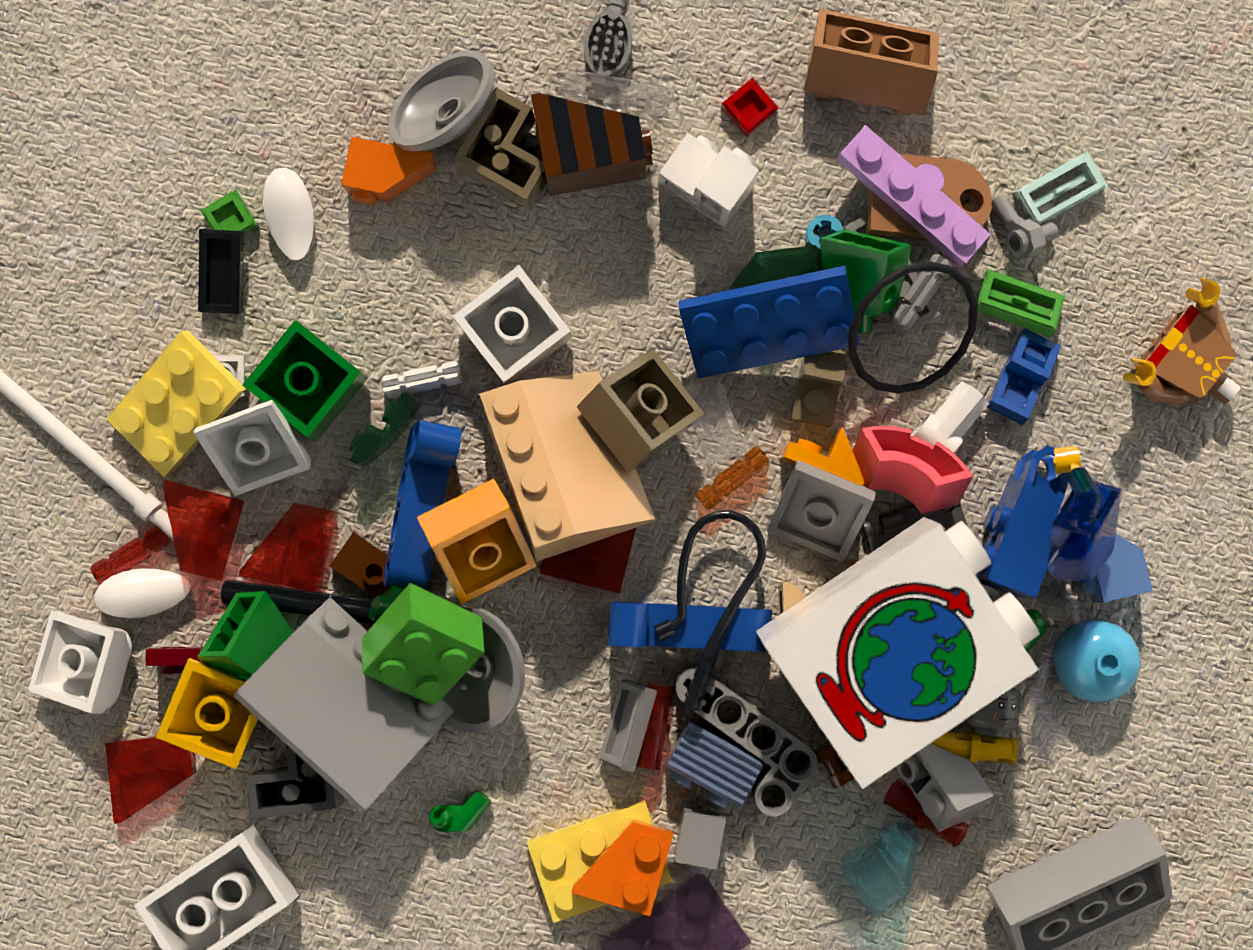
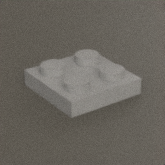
M797 460L766 531L844 562L874 502L876 492Z

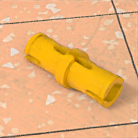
M969 730L968 733L947 731L930 743L964 757L973 764H977L978 760L1015 765L1018 754L1017 738L975 734L973 730Z

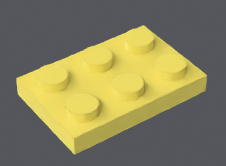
M189 330L179 332L106 420L163 477H167L173 474L200 443L194 435V429L221 419L245 392L246 388Z
M646 800L527 840V846L553 923L607 905L603 902L572 894L573 884L585 874L596 862L600 854L618 838L619 834L633 819L654 825ZM667 862L665 863L659 886L673 882Z

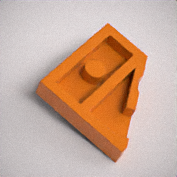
M633 819L619 834L618 838L600 854L596 862L580 879L578 878L573 884L571 893L650 916L674 832Z

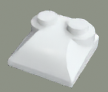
M273 400L194 429V435L234 496L309 470L311 467V458L305 450L304 435L287 422Z
M51 610L28 691L88 713L103 714L106 709L116 702L120 693L132 650V643L128 633L121 628L108 627Z

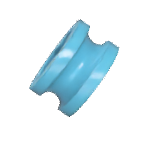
M831 215L815 217L809 223L805 232L807 246L812 252L821 255L820 238L818 235L813 234V230L816 228L819 231L822 225L829 226L830 234L843 230L841 222Z

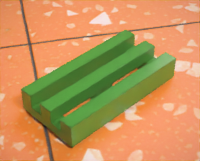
M989 269L986 270L977 295L978 312L1049 337L1055 333L1065 296ZM991 286L1014 293L1016 295L1013 297L1005 293L991 289ZM1029 299L1051 306L1052 310L1030 303Z

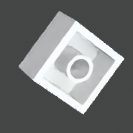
M520 265L452 316L504 385L516 382L572 339L569 328Z

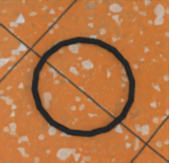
M932 261L902 266L879 280L859 303L849 327L848 355L857 375L876 390L897 394L923 389L947 375L966 353L976 331L978 302L970 281L953 266ZM925 270L949 274L963 286L970 305L968 328L958 350L941 369L921 381L903 385H893L877 381L864 370L857 354V330L866 308L884 287L905 274Z

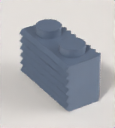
M689 719L665 765L672 770L669 775L671 779L690 789L694 783L709 790L706 795L709 800L728 809L731 803L741 808L760 770L764 766V761L751 752Z

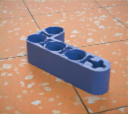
M418 420L410 429L384 571V586L389 587L395 584L406 588L409 583H412L426 591L429 588L435 553L417 517L444 504L449 469L455 464L460 449L461 428Z
M610 601L608 645L704 649L726 607L686 605V618L683 624L675 630L676 635L660 641L655 632L654 625L668 619L671 622L675 620L678 613L677 604ZM738 608L729 625L720 650L768 652L756 631L772 620L773 610Z

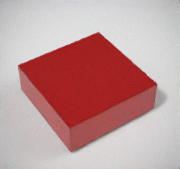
M753 77L721 103L723 111L746 137L750 136L775 115L779 109Z

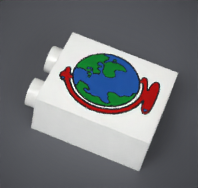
M923 517L756 631L774 661L862 789L1039 670L1023 647L1039 636L1037 627L1011 593H1006L995 602L991 600L975 574L989 566L991 561L978 539L962 521L945 531L940 523Z

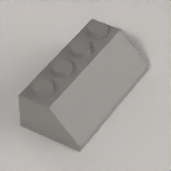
M1140 815L1129 820L1117 821L1107 830L1090 838H1081L1075 841L1069 848L1053 855L1042 856L1035 860L1032 865L1014 873H1005L999 876L995 882L987 885L992 906L1012 950H1062L1173 898L1167 854Z

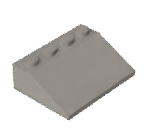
M329 597L234 694V697L363 814L452 715L454 710L442 699L434 706L362 674V637L367 633V630Z

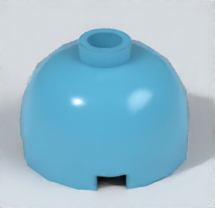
M1101 619L1081 621L1066 628L1057 639L1052 654L1053 666H1055L1061 686L1074 697L1094 703L1113 701L1128 693L1137 681L1141 668L1139 648L1132 636L1117 624Z

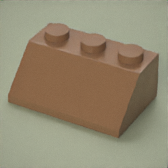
M819 9L803 90L812 92L821 98L838 97L852 100L855 104L864 107L876 105L891 108L896 113L902 115H911L913 113L925 115L938 72V33Z

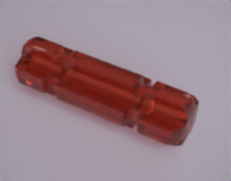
M158 526L152 527L143 533V538L136 537L110 553L109 559L102 558L91 565V573L95 580L101 584L117 573L128 571L152 556V551H161L170 544V540Z

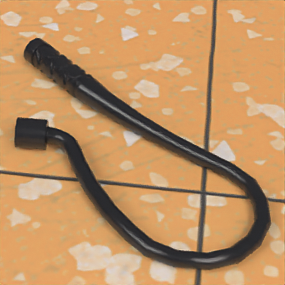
M732 510L712 512L701 517L689 529L679 559L677 617L672 622L668 619L654 625L659 640L663 641L676 635L675 630L685 621L687 610V567L697 533L706 524L717 519L730 518L745 525L752 532L757 542L758 555L753 568L720 617L700 656L701 659L698 661L699 665L696 667L694 677L689 686L690 689L686 694L687 698H685L683 706L696 711L700 709L703 696L708 687L707 684L712 676V670H714V664L717 662L720 647L741 601L760 573L766 558L765 539L759 527L747 516Z

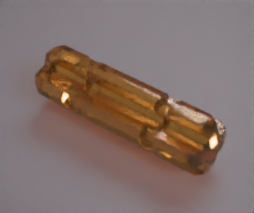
M758 446L753 447L743 455L744 459L742 461L738 459L714 478V483L711 486L707 484L699 490L696 497L702 506L707 510L713 509L722 501L721 498L723 496L728 497L753 477L752 473L754 471L758 473L768 465L769 459L762 449Z

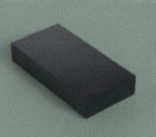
M199 229L198 312L243 313L244 231Z

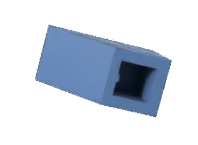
M1092 518L1075 521L1072 546L1075 552L1081 555V559L1085 564L1084 571L1080 573V579L1085 594L1091 596L1092 602L1104 603L1153 591L1142 549Z

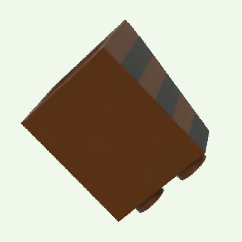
M531 94L550 196L646 179V166L652 165L651 155H653V148L649 129L641 130L638 116L552 95Z

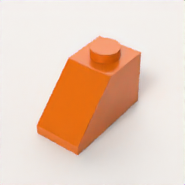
M351 137L341 185L351 195V200L366 205H375L376 200L389 202L435 172L437 161L431 152L407 151L396 145Z

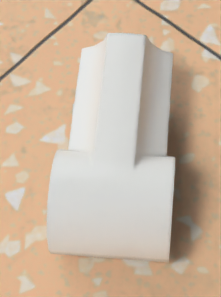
M961 381L944 399L934 414L930 413L914 430L911 436L922 439L934 446L936 441H938L954 453L963 442L961 437L989 403L974 387Z

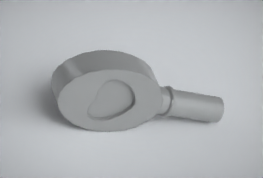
M608 0L606 11L597 15L591 21L586 31L584 57L590 73L597 79L611 80L616 78L623 72L629 62L632 53V30L629 21L623 15L625 0Z

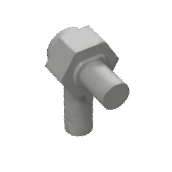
M1004 194L992 200L991 206L1009 230L1006 242L1012 254L1019 255L1024 259L1036 256L1046 246V241L1058 236V228L1052 222L1040 226L1030 219L1024 220L1020 218Z

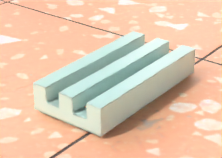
M1087 151L1020 188L1014 195L1017 201L1020 200L1022 202L1024 213L1028 214L1032 221L1042 225L1103 191L1108 185ZM1084 164L1086 172L1035 200H1032L1029 194ZM1092 178L1095 185L1040 214L1037 208Z

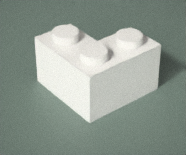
M687 133L659 172L658 183L723 228H726L753 190L759 169L754 167L755 161L744 151L737 148L731 151L724 146L718 154V147L709 139L701 135L695 138Z

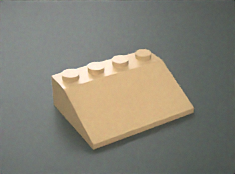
M599 371L522 380L479 394L482 414L535 562L655 521L636 468L629 473L626 471L577 408V405L602 381Z

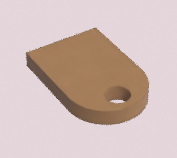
M900 154L915 168L922 164H932L938 167L944 177V185L941 191L981 226L984 225L991 211V192L984 177L974 167L954 159ZM868 188L867 235L896 236L903 239L928 241ZM962 194H969L976 199L978 203L977 212H969L962 207L960 203V196Z

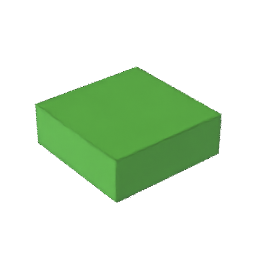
M236 189L200 210L211 229L244 231L245 236L259 228L258 223Z

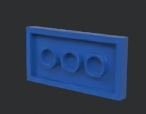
M845 266L679 301V312L698 379L846 349L849 344V327L855 315ZM857 330V346H860L861 343Z

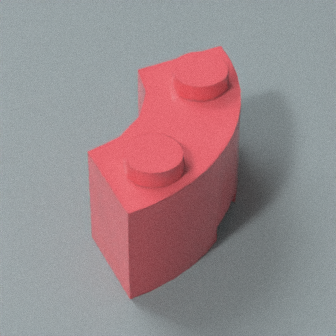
M870 426L861 429L853 448V454L865 481L864 485L866 488L871 490L884 489L898 493L911 501L921 514L957 506L960 503L973 475L966 465L943 444L936 441L934 446L922 439L911 436L912 430L901 427Z

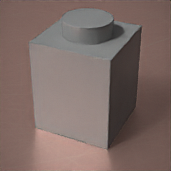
M683 806L674 851V860L676 863H682V870L696 874H706L707 868L717 870L726 823L724 813Z

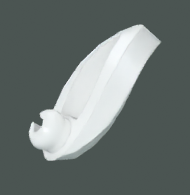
M278 168L268 176L263 191L264 215L268 228L282 252L292 260H301L309 251L313 237V207L306 187L299 176L290 169Z
M134 569L116 574L102 582L95 593L94 600L97 607L105 614L123 618L147 617L174 607L191 592V585L185 577L170 571Z

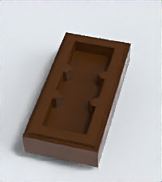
M353 532L330 564V567L374 597L382 596L388 588L383 585L387 553L356 532Z

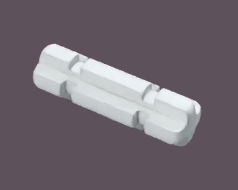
M453 361L443 363L440 368L434 365L405 371L403 376H399L397 373L382 377V389L385 397L391 399L403 396V392H408L410 395L441 388V384H446L447 386L461 384L463 382V373L459 362Z

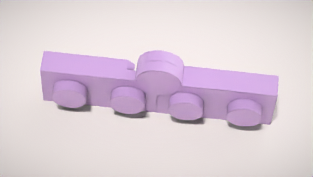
M866 125L836 158L841 165L959 268L969 261L991 235L941 191L944 185V177L938 167L932 164H922L917 168L913 167Z

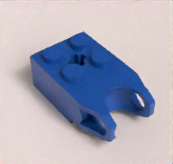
M1047 445L1039 451L1033 449L1018 459L1006 483L997 508L992 506L984 521L983 529L988 532L982 547L986 551L991 564L975 574L980 583L1005 593L1009 592L1015 597H1037L1049 561L1053 555L1054 549L1051 550L1050 542L1051 540L1054 541L1058 534L1057 540L1053 542L1052 546L1056 547L1060 536L1059 531L1061 527L1063 528L1066 517L1059 515L1058 512L1071 474L1063 473L1056 477L1052 457H1055L1054 447ZM1039 461H1042L1046 466L1045 478H1042L1037 472Z

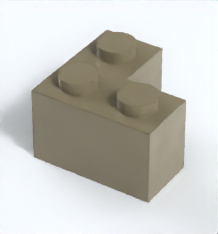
M495 87L486 107L474 123L454 158L460 172L531 211L547 183L543 161L521 149L523 142L536 122L532 107Z

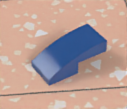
M1024 328L999 375L988 400L989 405L986 408L1023 425L1030 417L1042 385L1049 379L1061 345Z

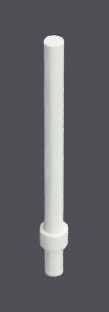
M0 370V392L133 505V512L146 523L151 521L173 541L182 535L185 528L162 509L163 504L151 493L144 494Z

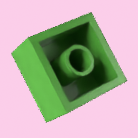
M409 583L362 637V674L435 706L485 653L482 617Z

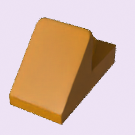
M842 427L836 431L826 456L820 454L821 446L805 439L799 438L797 444L791 441L786 444L780 460L794 466L797 460H800L863 486L865 481Z

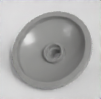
M464 50L445 56L423 70L404 89L393 106L388 121V132L391 139L404 150L426 151L447 144L464 134L477 121L491 97L495 79L492 63L479 51Z
M460 606L482 617L485 653L442 698L454 710L445 723L463 731L480 732L500 725L517 708L524 690V661L515 637L498 617L479 607Z

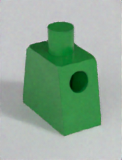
M846 229L822 237L820 240L822 270L845 266L854 313H856L862 299L879 280L902 266L908 265L911 253L910 244ZM905 275L884 287L869 304L859 325L858 333L872 331L873 316H878L896 307Z
M265 591L235 593L199 653L198 658L211 667L247 681L294 632Z

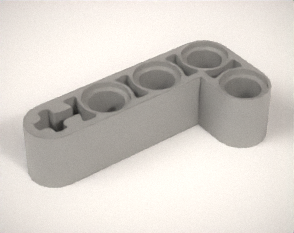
M696 667L684 669L678 674L675 681V690L683 703L685 698H687L685 694L688 690L684 681L687 678L693 679ZM711 676L706 691L713 695L714 689L718 688L721 692L712 698L707 711L701 708L707 703L704 698L699 711H693L767 763L752 787V797L756 806L763 814L769 817L784 815L815 774L817 769L815 753L802 740ZM727 700L737 702L739 705V715L732 722H723L717 717L718 706ZM760 725H767L773 730L772 741L764 747H758L751 741L753 730ZM795 750H802L807 755V763L799 771H791L786 767L788 754ZM769 785H778L783 789V797L775 805H767L761 800L763 790Z

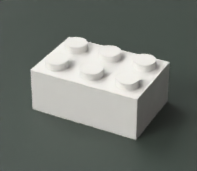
M253 825L134 904V907L162 950H223L290 905L299 895Z

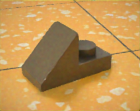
M847 348L802 357L790 420L827 428L832 427L839 388L845 379Z

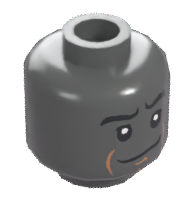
M1013 687L964 721L969 726H973V733L1006 737L1007 731L1015 730L1018 726L1021 693Z

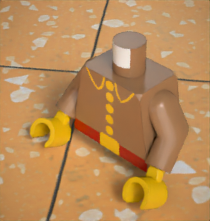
M1201 277L1199 279L1202 284L1201 292L1188 288L1185 295L1189 300L1196 302V308L1191 304L1178 310L1141 358H1132L1131 361L1135 365L1130 371L1134 374L1124 373L1123 380L1127 383L1136 384L1137 388L1151 402L1183 405L1199 401L1209 392L1220 402L1226 404L1240 390L1241 385L1224 372L1236 357V352L1231 347L1232 340L1217 302L1220 296V286L1217 282Z

